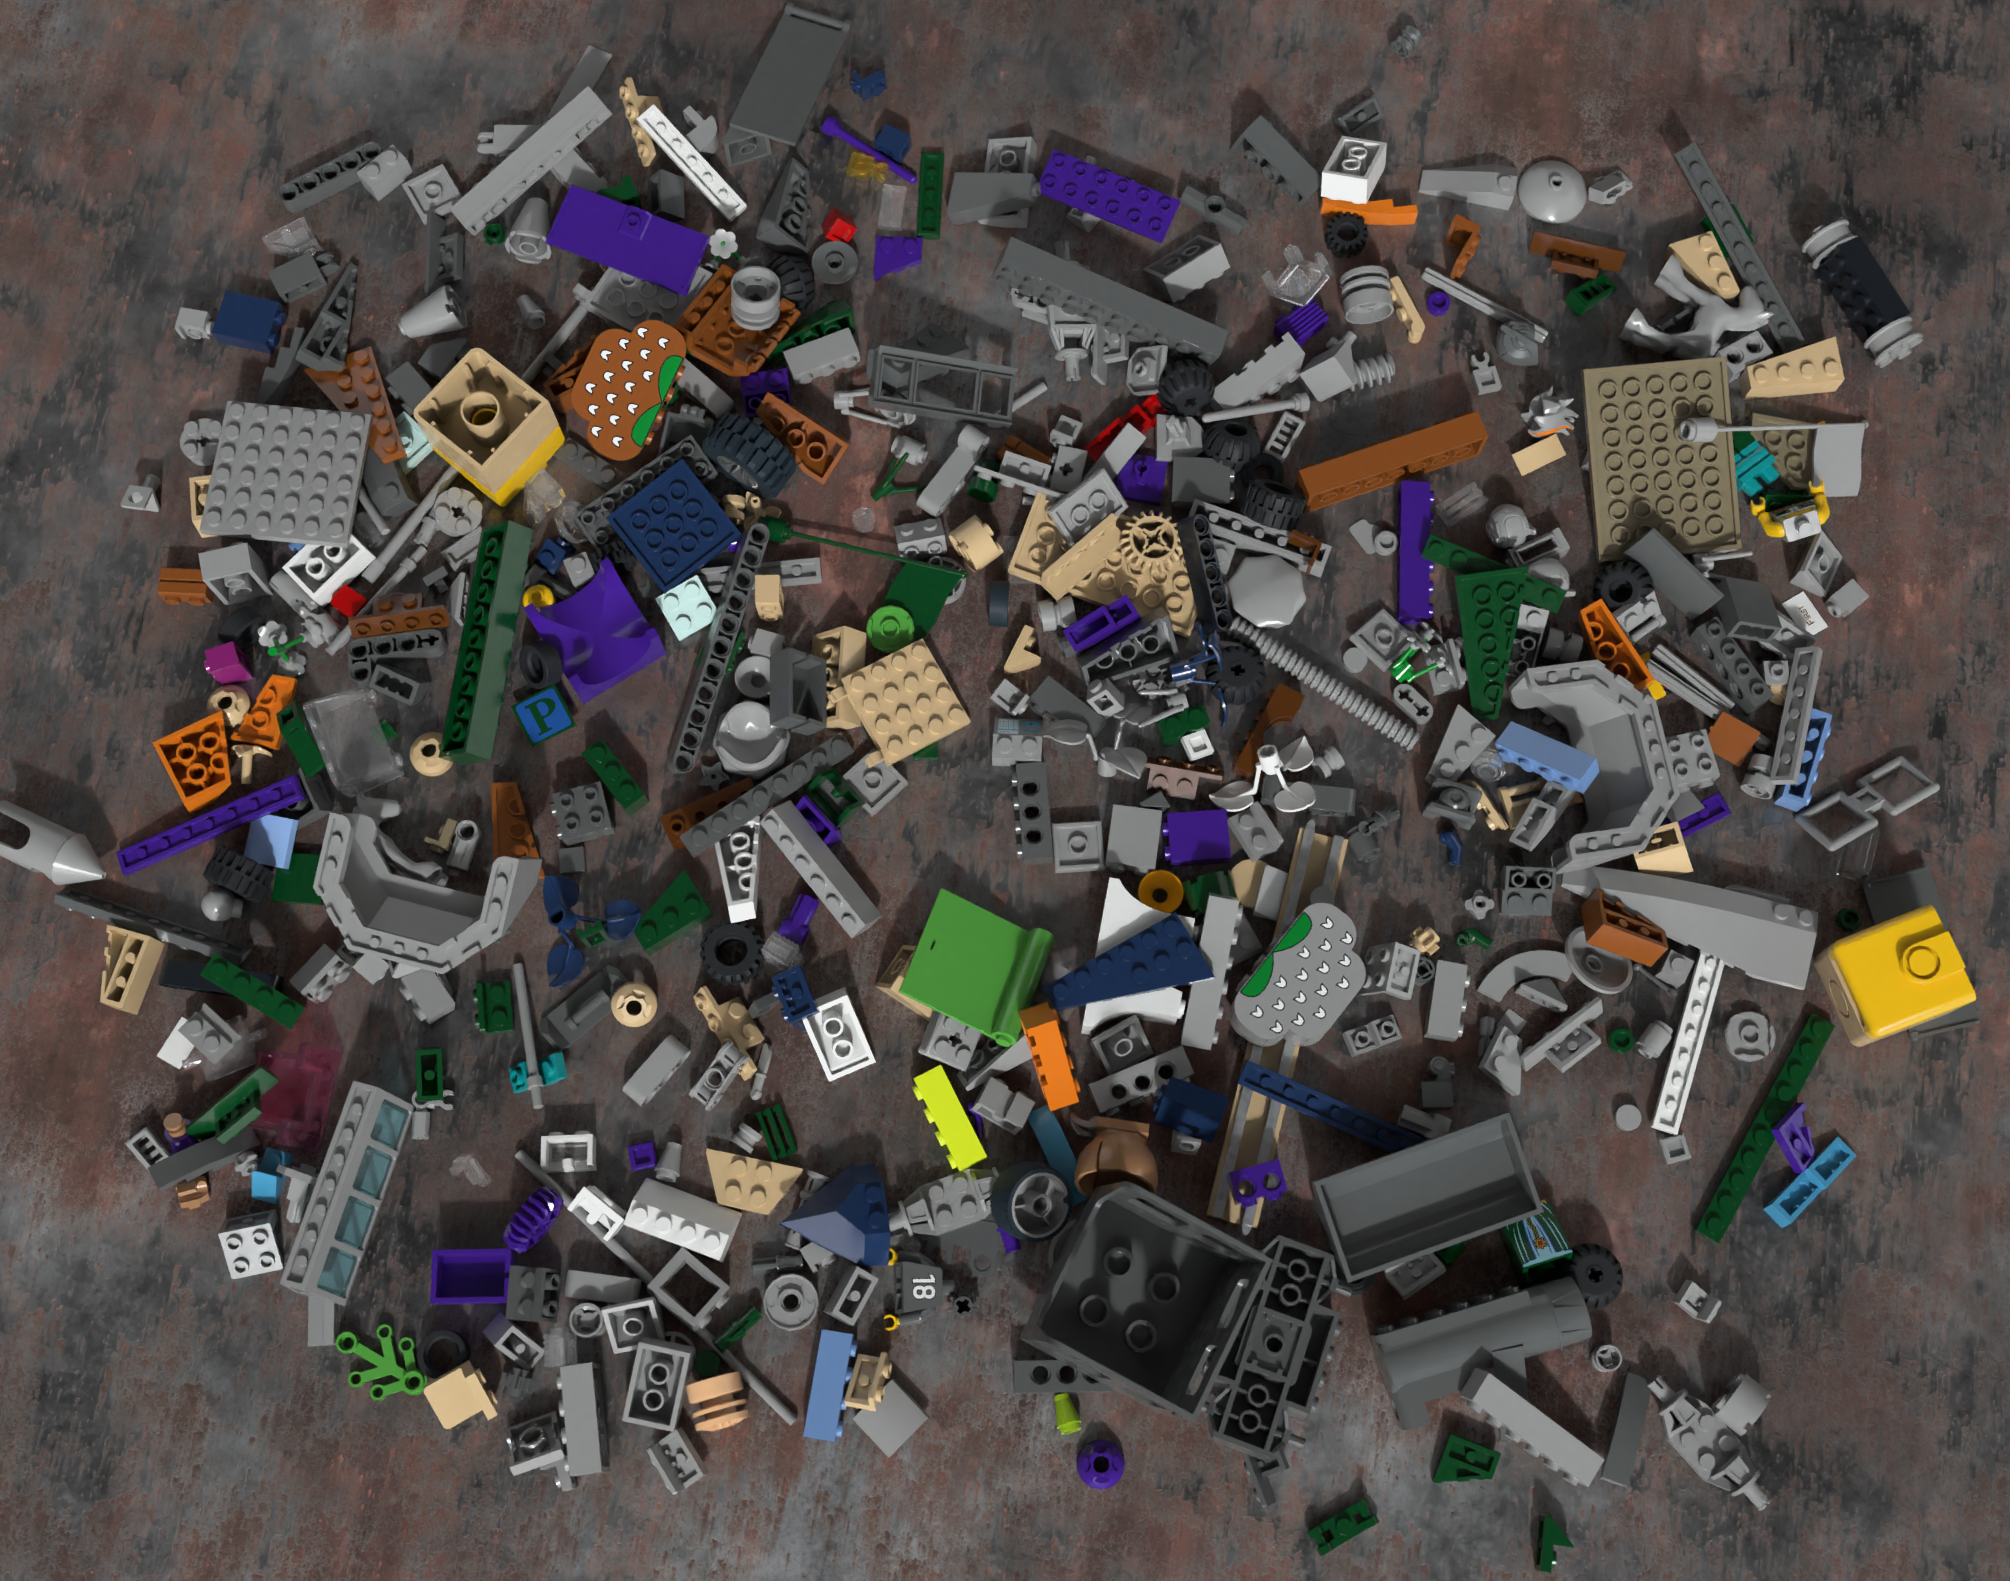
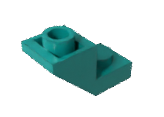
M553 1053L537 1061L539 1075L542 1076L543 1087L568 1077L563 1053ZM526 1061L509 1069L510 1082L514 1093L528 1091L527 1078L529 1075Z

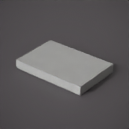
M1100 467L1048 508L1046 512L1071 549L1111 513L1117 517L1129 506L1106 470Z

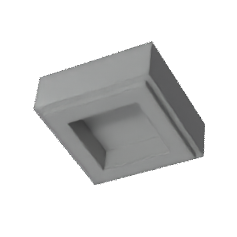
M1684 1133L1657 1140L1665 1165L1692 1158Z

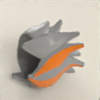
M1553 386L1546 392L1536 395L1530 402L1529 412L1520 414L1524 422L1529 426L1527 432L1532 437L1540 439L1559 432L1564 433L1566 436L1569 435L1566 428L1573 430L1574 426L1569 422L1574 423L1575 420L1571 416L1575 418L1579 416L1566 407L1574 398L1563 399L1565 394L1557 397L1552 396Z

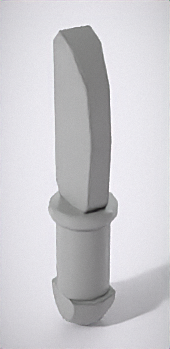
M767 1043L763 1045L752 1090H750V1096L753 1100L761 1098L764 1081L767 1078L766 1073L772 1055V1046Z

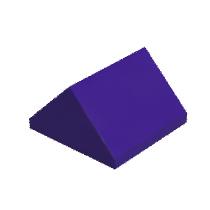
M804 795L796 805V808L827 847L831 849L842 839L840 831L807 795Z

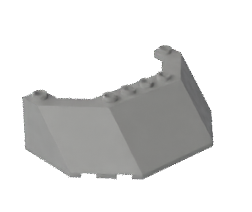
M1598 659L1526 669L1508 688L1512 703L1519 709L1538 708L1564 726L1570 747L1596 757L1600 771L1584 794L1581 793L1588 819L1580 834H1576L1568 840L1566 847L1552 852L1549 859L1550 866L1557 868L1556 874L1586 869L1643 851L1654 832L1666 817V813L1680 795L1656 700L1648 694L1646 696L1634 688V684L1618 674L1616 676L1606 669L1605 664Z
M330 812L313 888L317 895L321 896L327 907L328 915L335 927L339 928L345 939L343 941L349 950L445 974L504 936L537 885L542 859L531 856L520 858L501 856L497 858L492 865L486 895L482 897L392 874L375 844L378 832L376 820L371 816L360 813Z

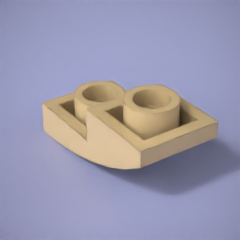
M1554 434L1512 456L1521 475L1524 476L1565 456L1566 453L1557 434Z

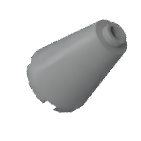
M539 197L528 199L506 237L505 247L509 254L510 251L516 255L515 258L519 261L538 264L542 262V259L547 258L548 260L551 256L552 246L546 244V238L551 230L549 205L547 202Z
M447 284L439 287L400 317L401 322L398 325L403 335L415 338L463 330L468 326V320L464 308L460 310L457 303L460 301L458 295Z

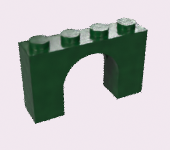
M214 953L200 974L290 1030L293 1029L306 1009Z

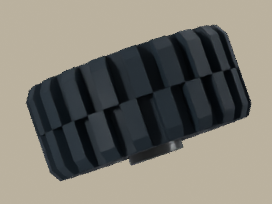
M737 413L722 415L703 440V452L708 460L714 464V467L736 485L744 488L747 492L755 494L757 497H762L763 499L777 497L796 471V461L786 446L781 444V441L772 436L769 431L760 427L756 422H752L749 418L742 417Z

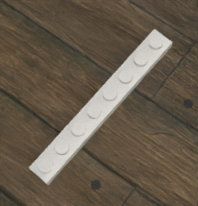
M1700 950L1650 1126L1672 1135H1677L1724 968L1723 960L1713 955L1708 957L1700 953Z

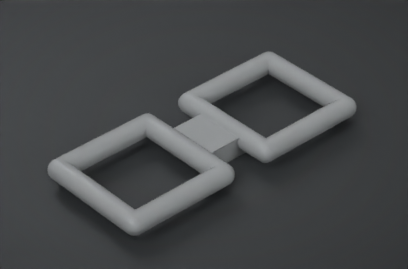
M1898 756L1858 779L1855 783L1856 787L1860 789L1858 792L1848 796L1844 791H1837L1797 814L1794 820L1826 849L1832 852L1877 827L1878 820L1871 815L1875 811L1883 808L1890 815L1896 816L1939 791L1940 785L1907 758ZM1902 767L1926 787L1894 805L1870 784L1895 769ZM1841 802L1864 822L1832 840L1808 819Z

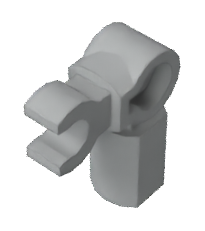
M444 1090L443 1100L418 1102L417 1093L414 1092L412 1103L416 1107V1111L413 1112L412 1139H429L431 1113L428 1112V1109H436V1106H440L444 1110L454 1109L453 1104L444 1103L445 1097L454 1096L453 1091Z

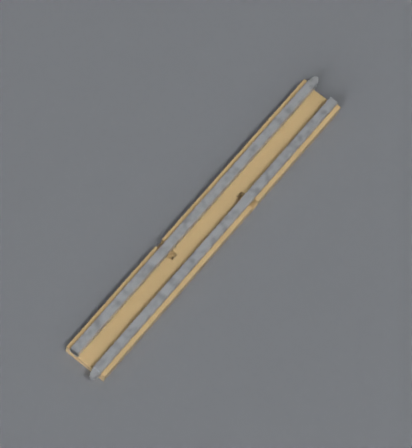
M1310 820L1305 829L1300 827L1272 941L1277 935L1283 937L1284 934L1281 932L1293 915L1298 918L1303 910L1310 906L1309 896L1315 888L1327 887L1334 893V896L1336 895L1348 839L1337 835L1329 837L1315 833L1314 820ZM1284 1038L1278 1043L1267 1047H1260L1247 1042L1241 1070L1247 1059L1292 1079L1300 1046L1294 1045ZM1237 1084L1206 1216L1241 1225L1242 1235L1246 1236L1251 1231V1228L1256 1229L1258 1226L1264 1198L1257 1199V1205L1242 1208V1204L1235 1205L1226 1175L1232 1171L1273 1161L1286 1105ZM1269 1175L1264 1176L1263 1182L1266 1187ZM1248 1182L1239 1183L1238 1189L1243 1195L1251 1194L1252 1187Z

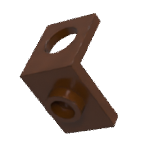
M1292 529L1288 543L1314 553L1305 573L1309 575L1323 542L1315 539L1309 533H1300Z

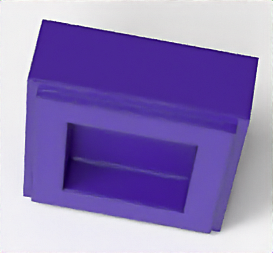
M653 1141L627 1146L632 1172L651 1169L657 1166Z

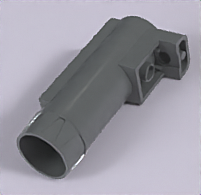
M1567 1276L1543 1284L1537 1283L1523 1290L1519 1289L1518 1286L1512 1287L1510 1285L1497 1289L1498 1294L1496 1295L1483 1293L1473 1296V1302L1470 1303L1468 1301L1463 1302L1462 1300L1447 1305L1448 1309L1444 1311L1443 1309L1438 1310V1308L1424 1311V1317L1421 1318L1408 1316L1398 1319L1399 1324L1395 1326L1385 1323L1373 1327L1374 1332L1370 1333L1373 1354L1382 1382L1388 1392L1398 1428L1410 1430L1431 1424L1425 1402L1462 1391L1475 1368L1483 1371L1493 1369L1492 1352L1523 1346L1525 1359L1541 1353L1560 1350L1564 1346L1590 1339L1592 1337V1326L1583 1296L1573 1278Z

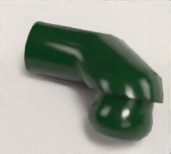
M1476 928L1461 930L1455 936L1456 944L1460 947L1476 943L1487 950L1493 939Z

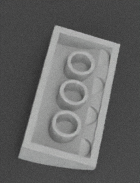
M1033 137L989 139L984 173L1034 174L1037 144ZM1029 208L981 219L978 222L995 227L1027 228Z

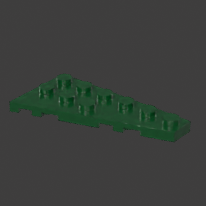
M1529 566L1454 576L1471 715L1478 721L1498 719L1503 688L1508 672L1509 659L1513 648Z

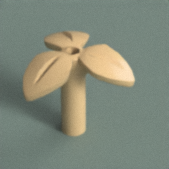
M746 492L745 508L747 511L754 513V515L746 517L743 528L745 530L747 527L756 524L760 516L765 517L769 515L778 518L782 511L775 506H768L762 510V501L759 497L751 492Z
M234 745L229 750L230 755L237 754L238 757H242L241 784H251L254 754L262 753L271 758L273 756L267 749L258 745Z

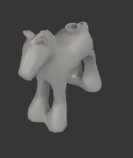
M1671 255L1654 285L1661 288L1670 297L1694 309L1695 317L1690 322L1688 331L1674 334L1660 332L1648 325L1643 313L1636 307L1618 338L1624 341H1631L1636 346L1649 348L1660 354L1673 352V357L1682 360L1706 358L1708 354L1714 356L1721 345L1717 341L1724 331H1754L1762 325L1768 324L1769 320L1767 318L1774 315V313L1767 312L1764 309L1756 291L1749 285L1740 291L1738 308L1729 306L1721 297L1706 292L1689 282L1684 276L1680 260Z
M358 791V804L354 806L352 813L368 815L376 820L378 832L375 844L386 864L398 869L408 878L444 887L448 881V876L442 872V867L433 861L417 863L402 854L394 841L380 830L379 824L400 814L402 811L400 802L372 798L370 796L365 797L362 792Z

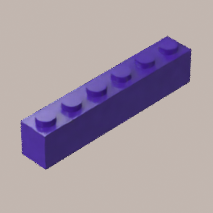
M1402 480L1398 488L1396 620L1400 624L1420 625L1419 621L1427 622L1429 617L1432 618L1433 603H1429V595L1433 594V580H1429L1430 572L1433 571L1434 562L1421 557L1430 537V527H1433L1434 513H1430V505H1433L1434 491L1430 490V482Z

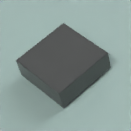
M583 846L559 849L561 875L586 872L585 848Z

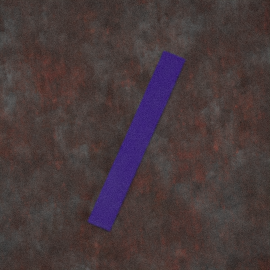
M294 774L117 851L116 854L123 875L133 874L305 799L299 777Z

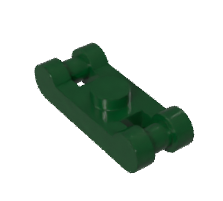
M1366 1497L1307 1531L1310 1539L1315 1540L1320 1556L1329 1553L1334 1548L1380 1522L1376 1514L1373 1515L1369 1509L1370 1503ZM1360 1512L1364 1520L1357 1524L1352 1515ZM1329 1529L1333 1539L1327 1542L1323 1532Z

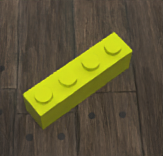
M939 1065L913 1078L916 1085L912 1089L918 1101L924 1100L927 1108L923 1109L929 1123L935 1122L938 1131L934 1133L941 1146L946 1144L950 1152L946 1157L952 1169L957 1167L959 1172L986 1160L987 1155L942 1066Z

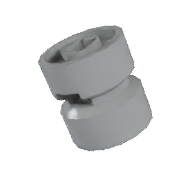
M1071 595L1063 596L1058 601L1056 600V602H1053L1051 599L1037 601L1043 632L1056 630L1058 625L1062 628H1068L1076 623L1075 608Z
M1549 627L1543 641L1540 656L1551 660L1559 658L1560 662L1565 664L1577 662L1584 636L1570 632L1565 635L1563 630Z
M1754 754L1751 757L1748 765L1749 773L1745 774L1740 786L1745 793L1760 799L1772 798L1776 785L1770 782L1773 757L1764 754Z
M581 1303L572 1310L569 1324L577 1336L594 1339L602 1336L607 1330L601 1306Z

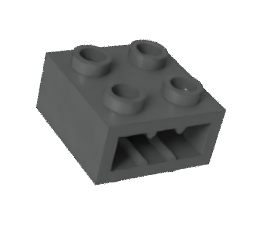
M601 781L552 794L554 802L550 803L551 811L554 817H558L559 825L555 826L559 840L563 839L567 846L615 834L605 788Z

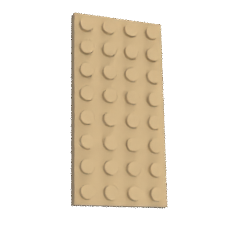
M1045 487V489H1048V490H1051V491H1054V492H1057V493L1066 495L1065 493H1062V492L1056 491V490H1054V489ZM1037 492L1007 573L1041 585L1042 573L1064 555L1070 547L1046 512L1055 503L1045 500L1047 495ZM1119 514L1116 526L1121 531L1126 530L1124 528L1125 523H1131V517ZM1148 527V528H1145V529H1146V530H1149V531H1153V530H1155L1156 528ZM1163 533L1162 539L1167 543V547L1171 549L1169 538ZM1133 536L1134 545L1141 552L1142 546L1137 542L1138 539ZM1157 537L1148 544L1147 549L1150 545L1156 543ZM1120 546L1066 593L1100 607L1103 605L1107 607L1127 594L1141 618L1162 606L1169 614L1173 633L1186 638L1190 637L1198 615L1183 554L1179 555V562L1173 563L1174 566L1171 570L1165 567L1164 573L1161 574L1156 569L1155 574L1151 575L1150 569H1146V572L1142 574V567L1138 566L1137 569L1133 570L1134 562L1126 563L1125 560L1128 555L1121 554V550L1124 547ZM1157 555L1148 556L1149 558H1160Z

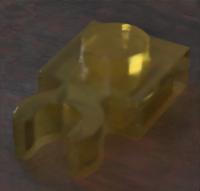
M853 151L846 169V176L867 182L870 176H872L876 181L884 183L885 175L879 174V172H889V165L884 162L875 164V157Z

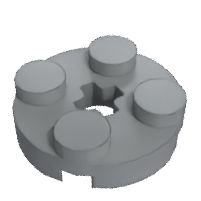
M209 418L187 422L180 437V447L184 455L196 465H213L222 428L221 423ZM207 437L210 442H207L206 446L202 447L200 441Z
M452 487L441 493L434 503L435 523L447 535L453 537L466 535L475 530L480 524L483 508L474 494L465 489ZM453 507L461 508L464 516L459 515L455 518L453 516L454 511L451 509Z

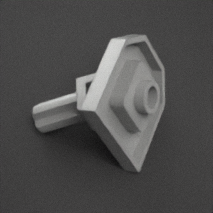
M1168 346L1137 348L1128 361L1126 385L1133 395H1152L1159 392L1158 388L1156 390V385L1158 387L1163 370H1166V367L1169 366L1166 365Z
M1156 415V461L1173 462V456L1198 457L1202 454L1203 428L1192 417Z
M304 1163L301 1164V1167L279 1164L276 1172L292 1177L286 1198L290 1200L286 1218L291 1223L301 1222L306 1202L311 1198L319 1176L318 1173H315L316 1167Z

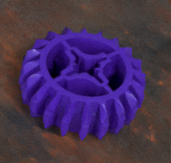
M546 1186L533 1192L519 1210L516 1211L513 1218L510 1219V1223L504 1231L503 1241L512 1250L520 1254L528 1252L545 1236L546 1232L556 1221L563 1208L564 1200L557 1192Z

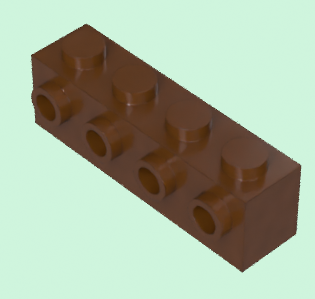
M751 777L659 817L674 850L686 848L679 838L683 833L753 789L755 786Z

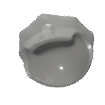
M1276 554L1244 558L1228 581L1234 610L1260 628L1277 629L1284 625H1289L1306 602L1302 573Z
M745 699L720 715L713 738V747L727 772L758 780L784 764L791 734L789 729L786 730L770 725L769 705L755 702L752 699Z

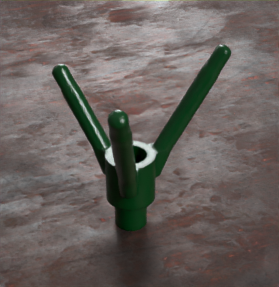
M908 452L901 457L897 464L898 458L893 457L884 478L876 486L877 489L870 494L875 502L889 494L924 491L928 486L895 488L891 484L892 479L908 458Z

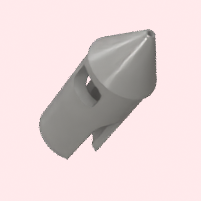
M0 801L1 813L25 824L30 829V838L22 849H17L0 841L1 857L33 872H43L56 885L93 881L106 877L107 873L84 834H77L9 801Z

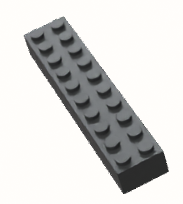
M1010 237L1000 252L991 276L992 279H995L1002 286H1011L1018 289L1023 295H1032L1039 298L1046 305H1055L1062 308V311L1067 314H1076L1083 317L1088 323L1102 325L1107 331L1125 335L1132 342H1141L1148 345V347L1157 345L1168 346L1167 354L1172 359L1178 361L1195 360L1206 366V368L1220 357L1229 332L1226 329L1014 237Z

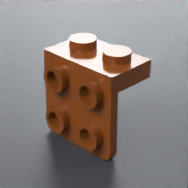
M1458 214L1453 218L1444 242L1461 251L1450 275V278L1453 280L1456 277H1462L1467 267L1466 264L1474 256L1481 236L1478 235L1481 226L1474 223L1470 218Z

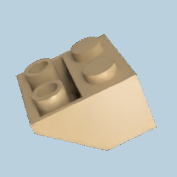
M1678 821L1659 826L1650 838L1646 848L1643 851L1634 853L1640 873L1672 878L1694 872Z

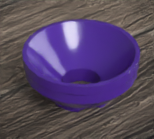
M1100 1439L1093 1440L1087 1443L1079 1452L1077 1471L1080 1478L1088 1486L1095 1489H1107L1114 1486L1123 1475L1125 1467L1124 1457L1121 1450L1112 1442ZM1098 1456H1104L1109 1461V1468L1104 1473L1097 1472L1093 1467V1462Z

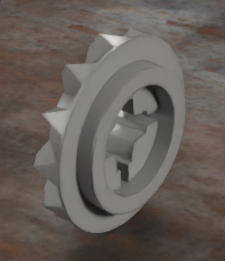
M1160 665L1133 674L1132 683L1138 694L1140 690H1164L1171 683V676L1168 668ZM1147 674L1151 676L1158 675L1156 678L1157 685L1153 682L1146 683L1148 679ZM1163 695L1141 696L1148 699H1156L1162 697Z

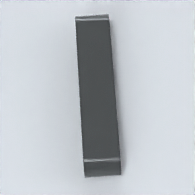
M367 142L283 184L278 190V196L288 212H300L360 182L361 180L357 172L374 159L371 157L378 156L383 150L378 143Z

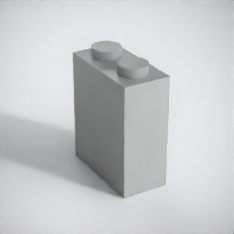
M1113 804L1105 867L1110 868V871L1116 873H1123L1124 870L1134 871V874L1139 876H1146L1150 872L1155 871L1162 811Z

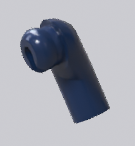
M1450 829L1441 831L1439 833V841L1442 844H1447L1450 848L1448 863L1460 865L1463 843L1455 831Z

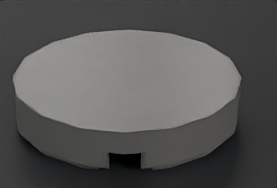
M1742 1011L1731 1017L1725 1024L1723 1031L1724 1044L1730 1054L1739 1060L1747 1062L1758 1061L1767 1056L1773 1049L1776 1039L1775 1030L1771 1022H1768L1761 1013L1754 1011Z

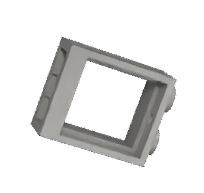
M682 1247L647 1286V1293L654 1297L691 1331L695 1332L698 1327L703 1329L712 1319L710 1314L716 1307L721 1309L728 1301L729 1296L727 1294L730 1287ZM686 1263L718 1290L695 1317L663 1291L665 1286Z

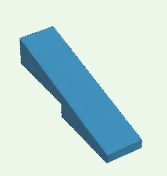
M1836 1137L1816 1156L1812 1164L1803 1173H1799L1763 1210L1781 1228L1791 1224L1857 1155L1839 1137Z

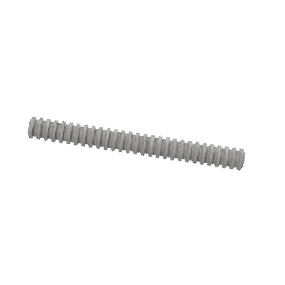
M1240 616L1234 618L1231 628L1227 630L1228 635L1233 634L1234 639L1239 638L1240 642H1245L1247 647H1253L1252 650L1254 652L1257 650L1259 655H1265V659L1268 660L1270 658L1272 660L1271 663H1277L1279 668L1284 667L1285 672L1290 671L1291 676L1296 675L1298 680H1304L1303 683L1310 684L1309 687L1311 689L1313 687L1316 688V692L1319 693L1321 691L1323 693L1322 696L1326 697L1327 695L1330 701H1336V705L1341 704L1342 709L1347 708L1349 713H1355L1354 716L1356 718L1358 716L1361 717L1362 722L1367 721L1369 726L1372 724L1375 730L1379 729L1381 734H1387V738L1392 737L1394 739L1393 742L1396 743L1398 741L1400 743L1399 746L1403 747L1404 745L1407 747V751L1414 747L1420 738V732L1415 733L1413 731L1414 728L1411 727L1409 729L1406 723H1400V719L1395 720V716L1387 715L1388 712L1381 711L1382 708L1380 706L1377 708L1375 703L1372 702L1370 704L1368 702L1369 699L1365 698L1364 700L1361 694L1356 695L1355 690L1350 691L1349 686L1344 687L1342 682H1336L1337 679L1335 677L1332 679L1330 674L1323 673L1324 670L1321 669L1319 671L1316 665L1312 666L1310 661H1304V657L1299 658L1297 653H1291V649H1285L1286 646L1284 644L1282 646L1279 645L1277 640L1274 642L1273 637L1270 636L1268 638L1266 636L1267 633H1261L1259 628L1254 629L1253 624L1248 625V621H1242Z

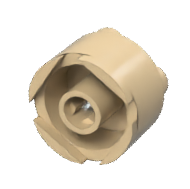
M976 515L970 517L949 533L948 537L959 556L962 555L967 560L965 564L975 573L1003 553V549L998 542L993 541L991 538L994 535L987 523L982 524Z

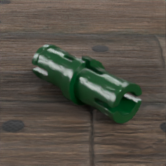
M750 1306L737 1320L730 1321L728 1323L729 1327L717 1338L713 1339L712 1343L721 1353H724L735 1341L746 1336V1332L762 1319L761 1314L754 1306Z

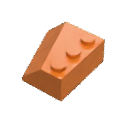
M222 710L152 742L183 804L190 814L214 803L232 784Z

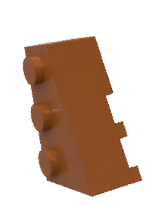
M1597 888L1581 906L1586 943L1651 967L1668 949L1665 930L1640 914L1636 916L1622 909L1624 904L1619 901L1614 904L1603 897L1604 892Z

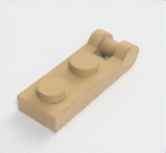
M1399 276L1393 277L1389 280L1391 285L1389 291L1392 294L1397 317L1401 322H1404L1409 331L1407 336L1409 342L1418 343L1425 330V324Z

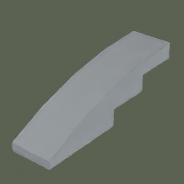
M1547 781L1537 799L1532 798L1509 841L1532 851L1560 818L1577 791H1570L1558 782Z

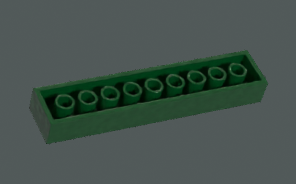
M511 520L482 528L439 752V758L463 766L490 761L495 749L494 740L499 728L498 718L503 705L502 696L504 686L507 683L508 664L512 657L511 647L516 635L515 625L520 613L519 604L524 590L523 582L528 568L527 560L529 549L532 546L533 529Z

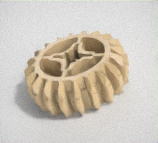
M1153 510L1149 511V515L1146 516L1142 511L1139 514V518L1134 515L1131 518V523H1125L1124 528L1126 530L1121 531V536L1127 538L1120 540V546L1124 547L1121 550V554L1128 555L1125 560L1126 563L1134 562L1133 570L1140 566L1142 567V574L1146 572V569H1150L1151 575L1155 574L1156 569L1162 574L1165 571V567L1171 570L1174 566L1173 563L1179 562V555H1182L1183 551L1178 530H1176L1178 522L1171 524V516H1168L1166 519L1162 518V511L1159 512L1158 516H1154ZM1152 527L1156 529L1153 531H1149L1145 528ZM1163 533H1165L1169 538L1171 549L1167 547V543L1163 541ZM1133 536L1137 538V542L1141 544V552H1139L1136 549L1133 542ZM1157 537L1156 543H1153L1147 549L1148 544ZM1157 555L1160 558H1149L1148 556Z

